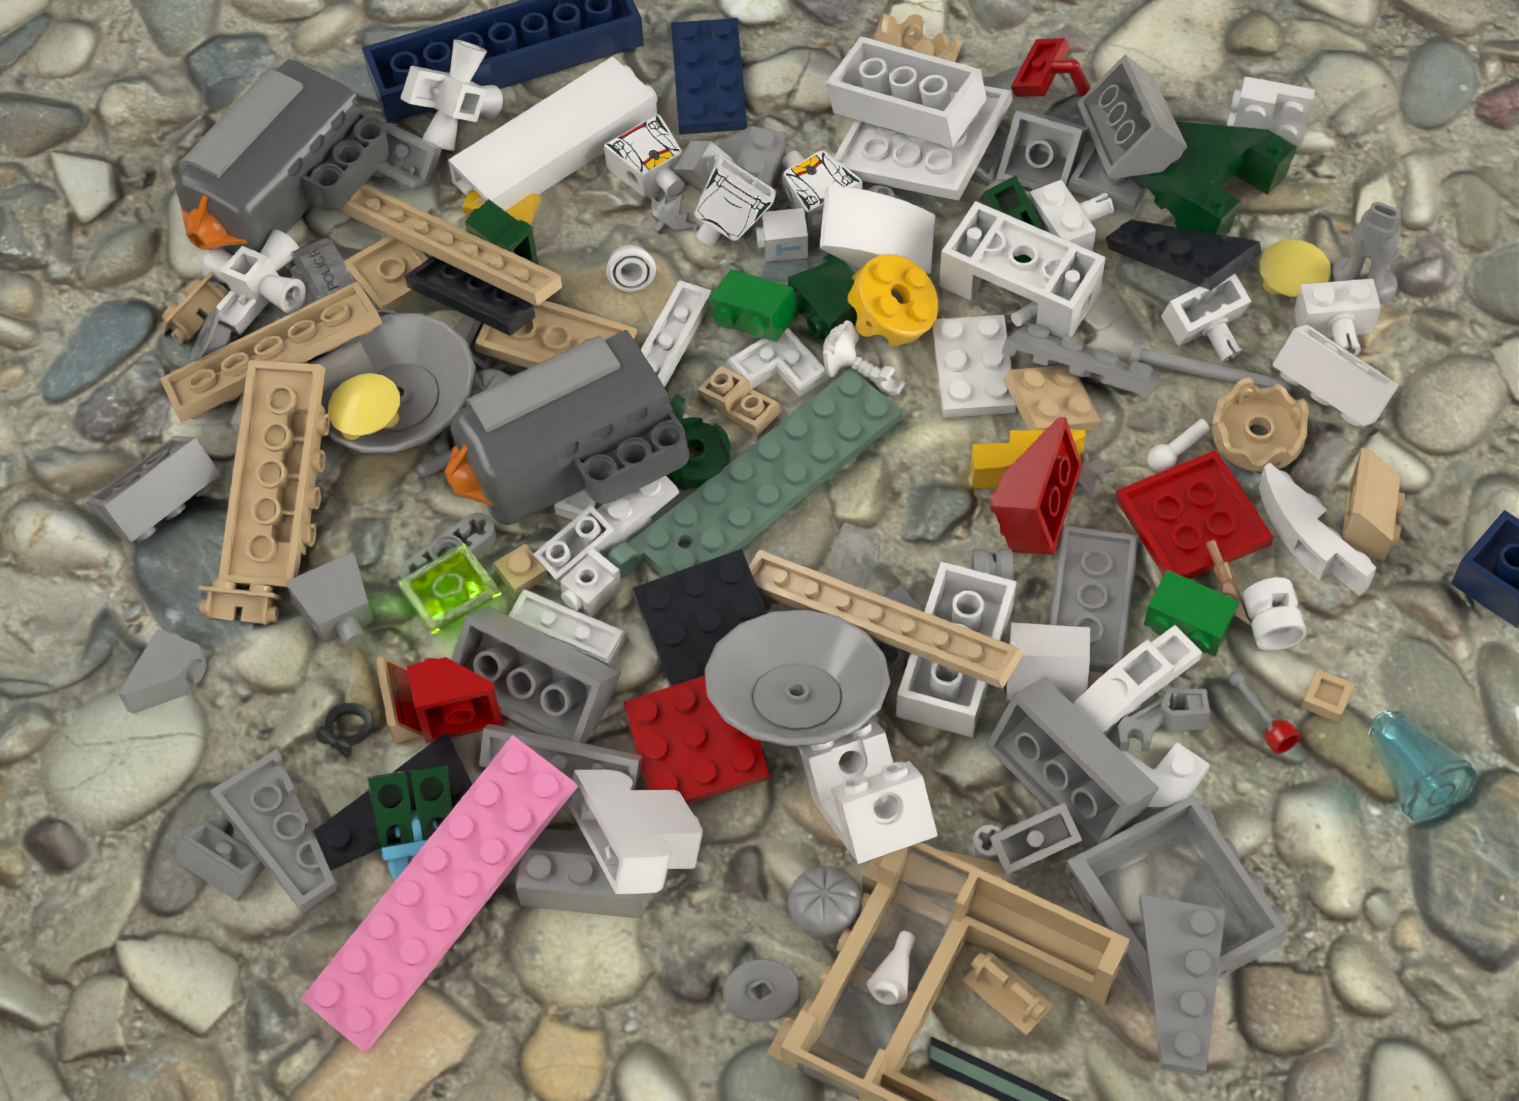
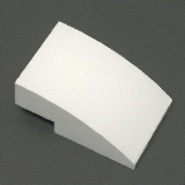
M828 186L825 189L820 249L859 269L874 257L884 254H895L913 261L927 275H930L935 214L919 206L884 194L849 187Z

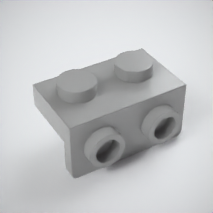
M383 122L387 134L389 155L372 175L386 178L387 175L396 180V186L409 191H415L416 187H429L442 147L387 122Z

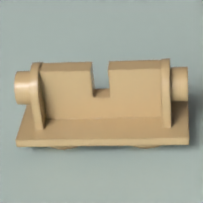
M210 272L203 280L199 277L196 278L185 292L187 297L180 304L173 302L166 309L161 317L164 320L161 331L162 335H165L171 329L173 331L171 333L173 339L182 344L184 341H190L201 329L205 320L196 313L201 311L204 315L208 316L211 310L217 307L229 293L224 286L218 284L215 287L211 284L213 272Z
M212 580V587H198V590L208 593L207 599H202L199 606L200 614L206 615L207 619L235 621L237 607H242L241 622L269 625L270 622H277L279 617V608L274 607V600L284 601V597L273 593V587L250 584L249 591L236 590V583Z
M990 951L986 955L982 952L978 954L971 963L973 969L962 979L966 986L1025 1036L1054 1007L1050 1001Z

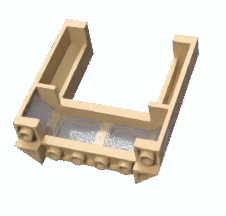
M920 842L871 859L863 874L862 891L865 893L861 898L859 918L853 929L847 928L843 931L836 948L840 953L834 965L827 963L822 970L817 986L821 987L815 1000L807 999L795 1021L787 1017L785 1018L766 1054L860 1101H955L899 1072L966 941L1105 1006L1112 982L1115 980L1126 956L1130 939ZM902 931L910 932L914 935L915 941L908 957L907 999L898 1004H882L869 992L867 981L890 952L893 951L899 933Z

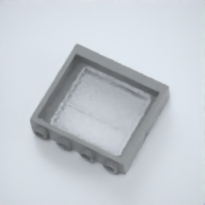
M1194 795L1067 860L1064 878L1092 922L1130 939L1127 953L1121 966L1153 1015L1154 1005L1152 992H1150L1147 951H1145L1143 918L1139 905L1141 894L1226 910L1217 980L1279 947L1287 931L1286 922L1280 910L1275 906L1269 905L1262 895V887L1257 877L1252 872H1247L1239 861V854L1235 845L1230 839L1222 837L1216 828V821L1212 812L1207 806H1201Z

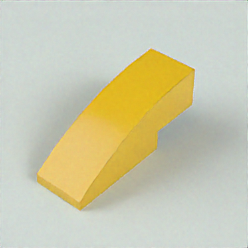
M1010 430L1008 443L972 444V489L997 488L1003 473L1045 430ZM1071 430L1081 457L1086 437L1085 430Z

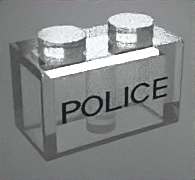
M330 236L290 252L294 267L289 268L293 279H299L304 283L306 290L304 300L306 305L355 282Z

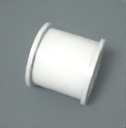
M985 825L975 832L972 847L973 857L1000 862L994 847H991L989 851L982 849L983 845H987L991 841L990 836L1002 831L999 827Z

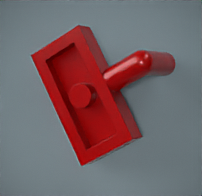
M1066 38L1035 40L1011 85L1015 97L1045 96L1056 74L1069 73L1078 94L1085 96L1091 87L1080 63L1075 59L1064 60L1070 49Z

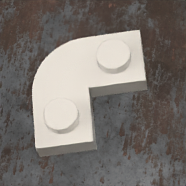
M1178 742L1155 770L1127 751H1122L1159 787L1146 809H1166L1188 798L1209 772L1210 768L1209 763Z

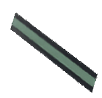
M931 1036L929 1067L1000 1101H1069Z

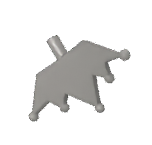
M681 194L677 199L666 204L668 201L667 197H664L659 202L655 200V196L651 197L652 218L659 221L653 228L656 233L664 226L674 233L694 229L697 231L699 229L698 225L694 226L687 222V217L690 215L688 211L680 214L681 201L684 199V195Z
M1083 453L1081 455L1083 465L1077 483L1086 491L1087 497L1091 498L1096 480L1099 479L1104 484L1106 474L1111 472L1117 473L1119 469L1111 466L1101 458L1089 461V455Z

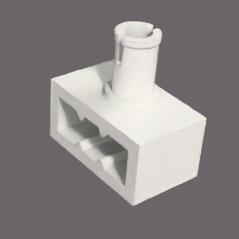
M1062 180L1033 190L1029 196V201L1046 232L1090 251H1093L1096 229L1091 221L1114 213L1113 202L1111 198H1108L1107 193H1102L1100 196L1079 203L1074 199Z
M1234 273L1211 291L1200 286L1171 300L1161 317L1179 347L1202 335L1208 336L1221 362L1224 363L1229 360L1228 357L1233 359L1243 352L1227 324L1241 317L1251 303V300Z
M1373 278L1301 284L1294 307L1297 327L1309 325L1327 338L1334 337L1336 344L1356 356L1361 351L1356 335L1373 334L1381 306Z

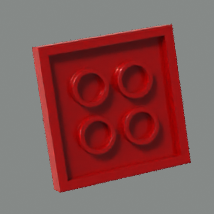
M1217 450L1116 490L1115 499L1137 535H1139L1140 540L1163 577L1167 570L1187 579H1192L1213 570L1212 568L1215 567L1206 543L1214 539L1224 563L1227 561L1229 563L1272 545L1273 535Z
M705 676L623 701L637 754L642 756L641 769L647 790L679 791L687 805L771 779L760 740L749 737L723 720L707 697Z

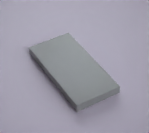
M1063 525L1049 625L1089 627V671L1106 673L1123 659L1125 655L1139 535Z

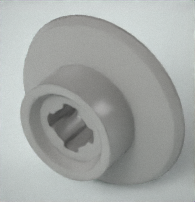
M217 307L211 310L199 331L189 358V364L227 345L231 329L218 324L220 311Z
M754 959L741 964L728 976L723 987V998L729 1010L739 1018L751 1022L770 1021L782 1017L793 1008L799 996V983L794 973L785 965L769 959ZM760 983H765L764 985H761V987H756Z

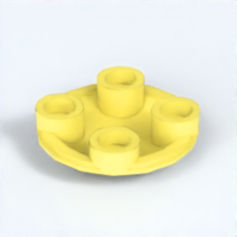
M1283 240L1274 243L1263 252L1259 261L1260 275L1263 278L1262 285L1264 290L1270 294L1279 293L1288 297H1297L1301 284L1325 283L1329 281L1331 276L1330 262L1324 252L1315 245L1302 240Z
M373 373L356 375L342 382L332 393L328 402L330 421L334 428L339 430L343 437L348 440H355L360 436L373 434L383 428H391L399 421L400 392L394 382L384 375Z

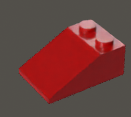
M1058 417L1003 473L997 490H994L991 494V511L995 513L1000 525V533L1005 537L1009 549H1012V552L1054 555L1083 465L1066 417Z

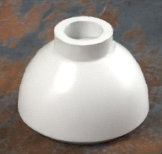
M625 245L616 249L611 254L606 266V275L610 284L617 290L634 293L647 288L652 283L656 275V265L651 254L644 248L637 245Z

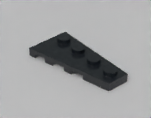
M1129 220L1123 223L1117 230L1106 237L1108 249L1210 291L1262 254L1260 241L1137 220Z
M434 256L405 275L408 288L509 336L536 317L534 306L531 303Z
M447 732L393 771H404L406 774L411 811L415 810L408 770L446 764L448 767L452 808L457 805L473 785ZM369 790L313 831L331 871L380 849Z

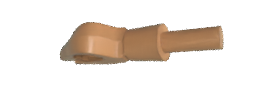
M1215 539L1207 542L1206 546L1215 564V567L1212 569L1219 583H1221L1219 593L1226 596L1229 595L1231 598L1240 601L1235 617L1251 626L1252 621L1248 617L1246 607L1233 579L1234 576L1229 562L1224 563Z

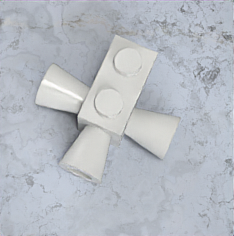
M454 40L450 73L416 66L410 67L400 99L409 104L438 110L422 139L440 146L442 149L454 151L458 119L477 122L479 115L486 119H493L500 113L503 105V96L500 89L495 85L480 86L471 81L487 53L485 49L465 41Z
M274 229L260 253L241 246L234 256L223 248L210 250L207 253L202 264L204 278L210 272H213L212 282L226 283L231 289L217 305L220 311L218 324L231 329V332L237 335H241L269 301L287 314H291L300 308L306 292L304 283L299 279L280 277L277 273L278 270L301 253L299 246L291 237L280 230Z

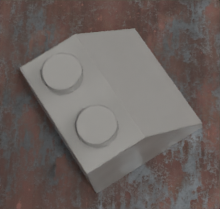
M1027 109L1016 110L996 178L1006 181L1016 175L1021 186L1034 190L1062 180L1068 188L1069 181L1080 161L1089 128Z
M751 126L719 142L718 147L736 161L735 164L773 189H776L783 169L782 160L786 156L785 133Z

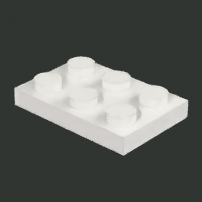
M1004 315L936 319L931 329L942 418L1016 413L1017 406L1004 381L1007 372L1012 370L1010 355L1001 353L1007 339Z

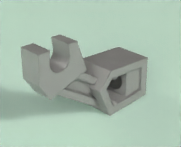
M1168 688L1165 696L1131 717L1124 716L1117 729L1118 748L1121 751H1128L1129 739L1137 738L1142 743V751H1149L1154 731L1159 726H1162L1168 732L1207 730L1210 709L1206 689Z

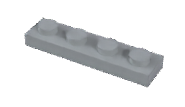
M487 724L483 729L479 766L487 767L513 735L571 780L573 779L574 770H615L628 775L632 779V790L638 789L642 762L641 755L493 724Z

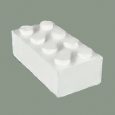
M860 36L826 82L833 113L951 148L955 146L987 100L981 69Z
M941 562L924 612L1003 641L1014 606L1017 581ZM911 653L897 693L896 717L973 738L989 684Z

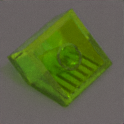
M465 543L398 581L412 613L427 634L438 632L501 594L497 585Z

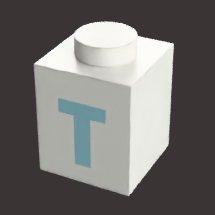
M804 208L768 211L762 215V227H756L757 248H764L766 262L808 258V233Z

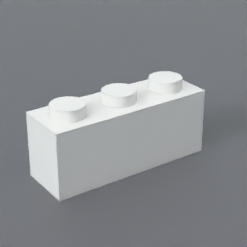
M1309 325L1294 328L1272 366L1281 371L1280 376L1285 381L1296 386L1301 384L1311 391L1310 396L1315 401L1325 406L1331 404L1342 412L1341 417L1354 426H1367L1376 422L1399 384Z

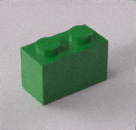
M733 269L727 273L709 297L715 323L774 342L779 340L798 314L793 287Z
M1167 570L1148 605L1144 625L1150 627L1153 632L1160 636L1176 625L1202 653H1208L1216 657L1234 622L1240 601Z

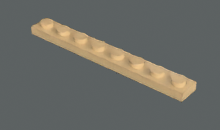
M363 184L352 198L339 209L340 212L536 306L562 288L559 274L366 184Z
M759 550L749 564L752 576L761 595L799 610L806 609L839 616L867 632L873 639L1003 689L1023 657L1018 647L765 551Z

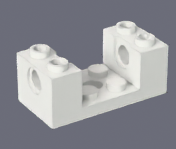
M975 201L941 251L939 287L972 300L981 286V279L987 280L1039 303L1036 324L1049 329L1050 335L1062 339L1064 336L1072 337L1099 295L1106 257ZM1023 254L1029 256L1032 260L1028 263H1020L1014 257Z
M874 719L868 720L858 731L826 744L798 746L813 802L858 864L938 836L923 776L910 761L893 762L886 733ZM853 751L849 760L839 762L840 757L845 752Z

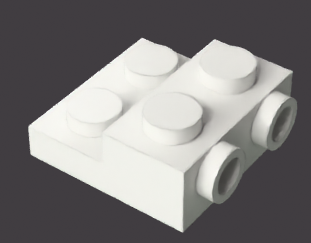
M1245 76L1242 91L1234 90L1230 110L1237 111V114H1229L1227 126L1268 129L1288 142L1301 146L1315 89Z

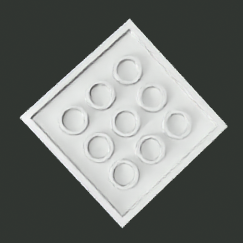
M984 86L987 100L953 148L855 119L834 159L862 181L959 201L1012 102L1011 91Z

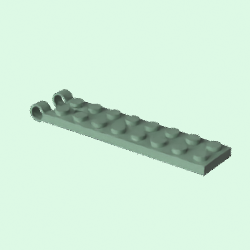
M850 368L725 466L718 475L707 480L629 543L622 542L615 546L606 559L619 569L621 578L631 574L644 560L664 577L742 549L902 420V411ZM682 540L692 541V545L688 548H682L678 543Z

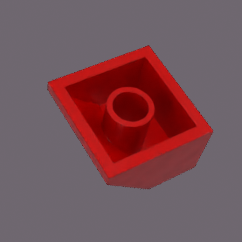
M447 657L440 659L426 658L420 660L417 664L407 666L414 707L426 744L434 742L446 732L450 738L483 731L487 724L504 726L493 682Z

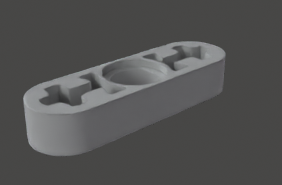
M483 513L470 514L404 562L400 568V578L404 590L412 596L427 595L488 550L496 540L492 519ZM476 528L478 531L484 530L485 534L482 536L477 533L472 535L471 531ZM466 542L468 544V548L464 547V544ZM451 547L459 551L458 556L451 561H442L438 558L440 551L445 548ZM431 560L433 565L429 567L428 562ZM414 573L420 576L424 574L425 579L421 581L417 578L412 579L411 575Z

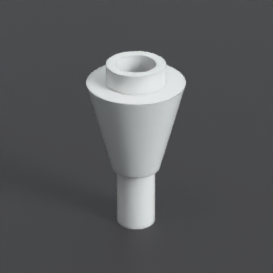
M902 931L899 933L893 951L890 952L867 981L869 992L882 1004L893 1005L902 1003L907 999L908 957L915 941L914 935L910 932Z

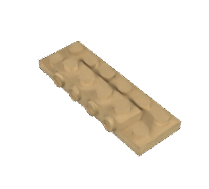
M358 281L202 357L198 361H194L161 377L160 380L180 422L183 423L189 419H197L203 416L208 410L222 403L234 401L244 393L248 360L306 364L308 360L322 353L336 350L342 343L357 336L367 335L375 327L383 323L375 307Z
M248 360L218 581L233 582L237 586L257 584L277 589H288L285 582L298 576L301 555L306 556L307 546L312 547L314 545L316 528L314 524H310L312 509L317 510L319 508L321 500L320 488L315 487L317 472H323L326 460L324 450H320L321 436H327L330 430V416L328 413H325V408L321 406L326 369L320 364Z

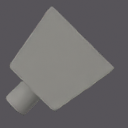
M353 552L285 582L295 607L323 642H331L340 637L347 649H353L366 641L367 637L362 627L370 624L374 618L361 572Z

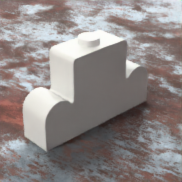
M574 770L572 780L578 787L569 797L568 807L615 894L658 892L664 886L667 869L695 868L703 829L699 824L698 818L693 815L679 791L632 790V779L622 772L615 770Z

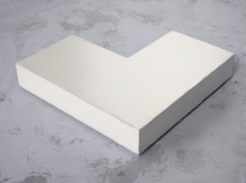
M789 328L785 330L777 342L762 338L727 359V368L747 378L751 389L778 373L792 390L801 397L829 379L825 367Z

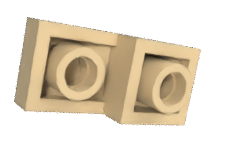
M720 366L697 389L699 395L719 412L757 436L781 413L779 402L751 389L747 378L723 366Z

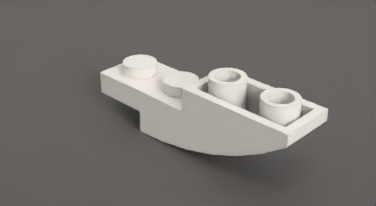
M1269 462L1264 467L1259 490L1269 519L1282 541L1299 562L1319 581L1331 572L1360 596L1370 587L1377 567L1372 564L1371 560L1364 553L1356 551L1342 540V537L1335 529L1323 524L1327 509L1323 507L1317 497L1306 493L1294 483L1289 474L1279 471Z
M664 476L614 502L601 505L597 510L591 505L533 555L553 578L560 582L587 557L586 552L589 549L593 548L604 558H607L615 546L622 542L629 543L654 523L651 516L673 499L679 491L671 480Z
M1174 625L1153 642L1147 639L1132 650L1088 688L1073 705L1107 736L1118 727L1124 716L1131 717L1139 712L1144 701L1198 662L1202 651Z

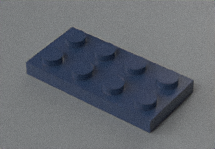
M738 18L672 22L671 31L679 135L747 129Z

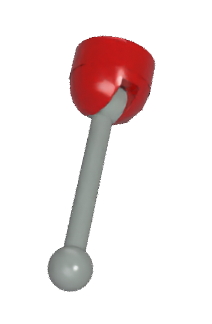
M1241 672L1231 673L1229 683L1233 687L1240 689L1268 725L1265 729L1264 738L1274 754H1283L1293 748L1301 738V734L1294 725L1284 719L1273 720L1244 683V675Z

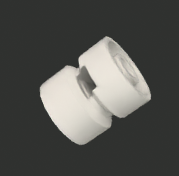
M1277 577L1254 583L1244 591L1243 600L1247 614L1252 619V631L1256 644L1260 649L1272 651L1284 649L1297 644L1306 636L1307 630L1302 614L1297 609L1298 601L1290 580Z

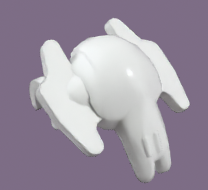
M846 320L844 324H840L830 331L823 345L824 366L828 376L837 379L840 376L839 369L852 367L854 371L857 370V373L863 374L866 378L869 377L887 395L896 396L899 394L905 382L895 381L890 378L895 371L893 367L885 366L882 369L877 366L874 367L873 364H868V361H863V358L856 356L855 346L859 340V335L850 321Z

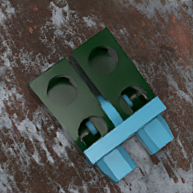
M446 764L408 770L415 808L412 811L404 771L366 777L381 856L383 860H387L388 868L394 881L412 861V855H416L453 810L448 767Z

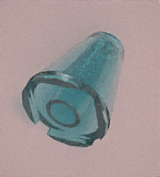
M1385 711L1373 719L1369 737L1403 813L1410 817L1413 822H1430L1450 812L1446 806L1456 797L1462 802L1475 786L1477 773L1467 760L1401 711Z

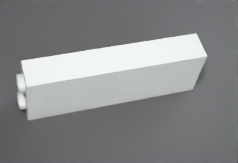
M612 56L450 158L448 161L452 182L466 196L473 190L477 191L482 196L476 200L478 204L490 199L506 211L531 193L541 194L605 152L604 144L656 116L657 95L648 84L644 85L635 77L630 67L627 65L623 66Z

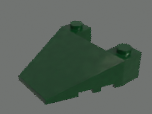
M1176 122L1187 145L1180 158L1171 163L1163 172L1130 177L1140 188L1146 186L1155 196L1154 203L1161 210L1166 208L1176 218L1174 224L1178 228L1227 235L1231 230L1241 201L1220 189V187L1233 175H1236L1268 195L1286 177L1297 146L1268 129Z

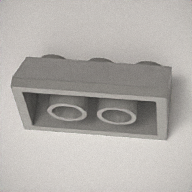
M175 435L86 501V503L121 540L128 542L135 540L138 543L152 535L156 530L154 525L164 517L169 520L181 513L186 507L184 502L193 495L199 497L215 486L213 480L220 476L221 472L196 438Z
M544 829L521 858L516 881V890L521 906L643 919L647 893L615 894L585 836L581 832Z

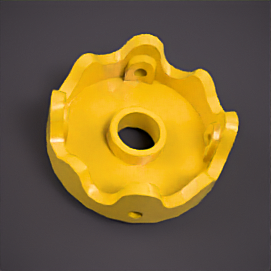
M884 254L868 261L851 277L854 280V284L848 294V302L857 312L856 330L860 335L865 337L872 335L884 336L888 339L889 346L895 347L909 342L913 344L934 324L938 314L937 292L926 272L913 261L895 254ZM891 290H894L901 295L903 299V304L899 303L897 299L892 296Z

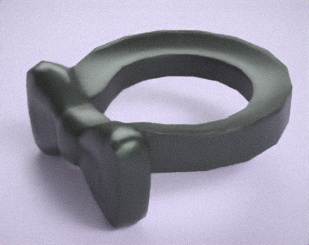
M357 703L337 705L327 714L325 726L317 728V740L319 743L329 744V746L336 748L342 756L348 758L352 754V746L363 742L371 734L373 729L372 715L368 709ZM346 714H354L363 719L365 725L359 733L343 738L333 734L334 723L339 717Z

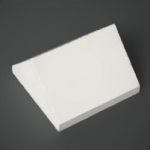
M1011 622L1010 645L1018 647L1023 657L1007 681L1006 701L1010 702L1014 693L1046 677L1073 704L1088 687L1090 628Z

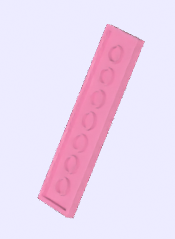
M512 735L300 1000L360 1050L367 1053L577 789L578 785Z

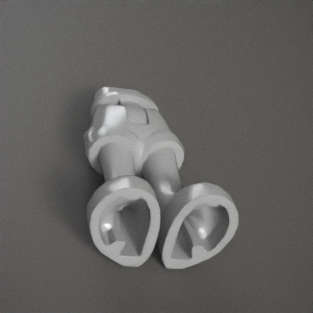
M1381 202L1372 203L1370 209L1363 214L1360 223L1351 229L1348 238L1349 246L1352 249L1350 257H1343L1336 261L1331 273L1332 282L1361 280L1364 274L1363 265L1366 258H1369L1372 262L1367 279H1374L1380 305L1390 301L1398 288L1396 277L1386 270L1388 264L1397 259L1401 250L1399 242L1401 220L1399 219L1400 213L1396 208Z

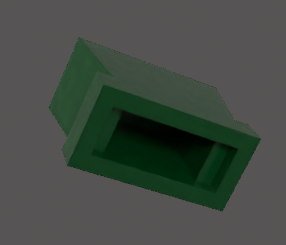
M490 199L469 214L465 221L467 232L539 265L531 225L522 219L520 221L516 220Z
M832 254L823 257V264L788 277V286L794 289L797 311L806 319L812 334L816 337L820 336L824 342L830 331L835 327L844 324L846 320L855 326L857 321V312L848 302V294L854 284V280L851 277L855 273L844 260Z

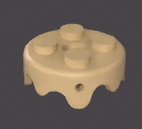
M883 13L873 36V40L952 62H955L962 45V40L956 38L950 46L948 37L944 33L937 34L933 39L925 37L923 33L924 21L918 14H913L902 24H897L893 16Z
M1250 377L1243 378L1237 382L1226 396L1220 398L1216 405L1212 420V437L1215 446L1229 462L1249 471L1263 472L1264 467L1269 462L1277 469L1283 468L1294 461L1303 449L1307 437L1308 405L1303 399L1299 401L1294 400L1280 384H1274L1269 388H1259L1254 385L1253 379ZM1254 425H1260L1267 429L1268 434L1258 436L1253 434L1249 428Z

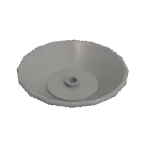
M421 313L386 314L380 317L383 324L375 327L370 333L364 336H357L340 345L339 348L357 339L360 340L373 366L372 369L361 374L373 373L384 375L393 381L400 392V407L398 409L399 421L395 426L383 428L370 435L360 436L355 440L344 438L342 433L334 428L330 421L328 435L335 443L361 453H398L429 442L451 425L453 416L464 408L467 403L466 400L471 397L476 367L468 342L448 323ZM341 384L322 393L321 406L325 408V413H328V402L332 393Z
M806 609L769 612L740 623L716 643L705 667L707 697L725 722L753 739L787 747L826 744L858 731L881 709L890 685L886 656L867 632L839 616Z

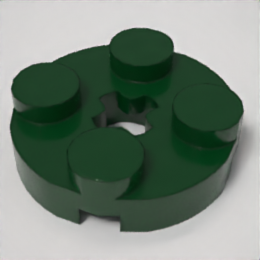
M689 417L679 420L685 431L688 448L694 447L696 451L703 450L704 452L698 457H689L686 465L666 475L680 490L699 488L707 480L718 475L730 463L731 459L730 440L724 429L714 423V426L703 423L702 418Z

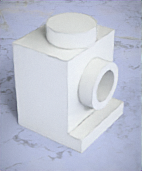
M593 548L586 552L587 557L560 580L563 602L576 612L580 610L590 617L596 614L622 589L619 569Z

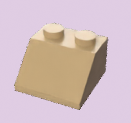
M1361 448L1347 489L1341 537L1353 549L1364 553L1368 558L1385 561L1390 547L1397 548L1401 525L1395 524L1396 515L1401 516L1405 493L1399 492L1401 477L1371 450Z

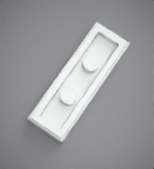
M523 589L508 616L611 667L627 639L626 631L578 611L576 612L571 608Z

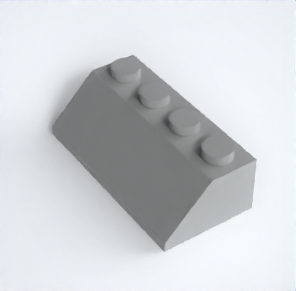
M1126 54L1077 103L1085 124L1089 128V133L1106 173L1112 179L1163 172L1171 163L1177 161L1187 148L1154 76Z
M490 606L466 615L451 659L493 682L501 715L538 734L579 743L586 742L608 709L621 672Z
M1046 677L1014 693L986 744V747L1048 809L1065 802L1082 838L1080 842L1087 849L1128 829L1143 815L1159 789Z

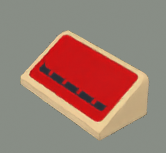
M383 656L378 657L376 666L387 723L393 742L398 744L422 738L423 733L414 707L407 667Z

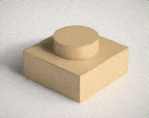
M526 543L494 562L495 571L516 597L521 594L523 589L528 590L548 578L547 570L535 558L534 553Z
M1317 668L1301 708L1339 723L1355 683Z

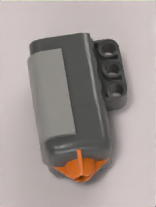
M287 59L276 71L267 70L179 163L180 172L175 178V189L181 205L188 239L194 246L202 250L223 248L234 256L241 246L260 253L272 230H280L286 234L313 204L328 211L342 208L389 155V145L384 123L378 118L362 111L361 105L357 102L356 94L350 88L295 60Z
M624 330L605 340L600 335L468 398L466 400L468 406L457 412L451 421L450 430L455 446L444 474L456 496L484 503L491 516L498 523L511 525L584 489L594 502L599 504L614 502L680 469L688 462L690 453L684 428L672 410L668 394L662 382L631 334Z

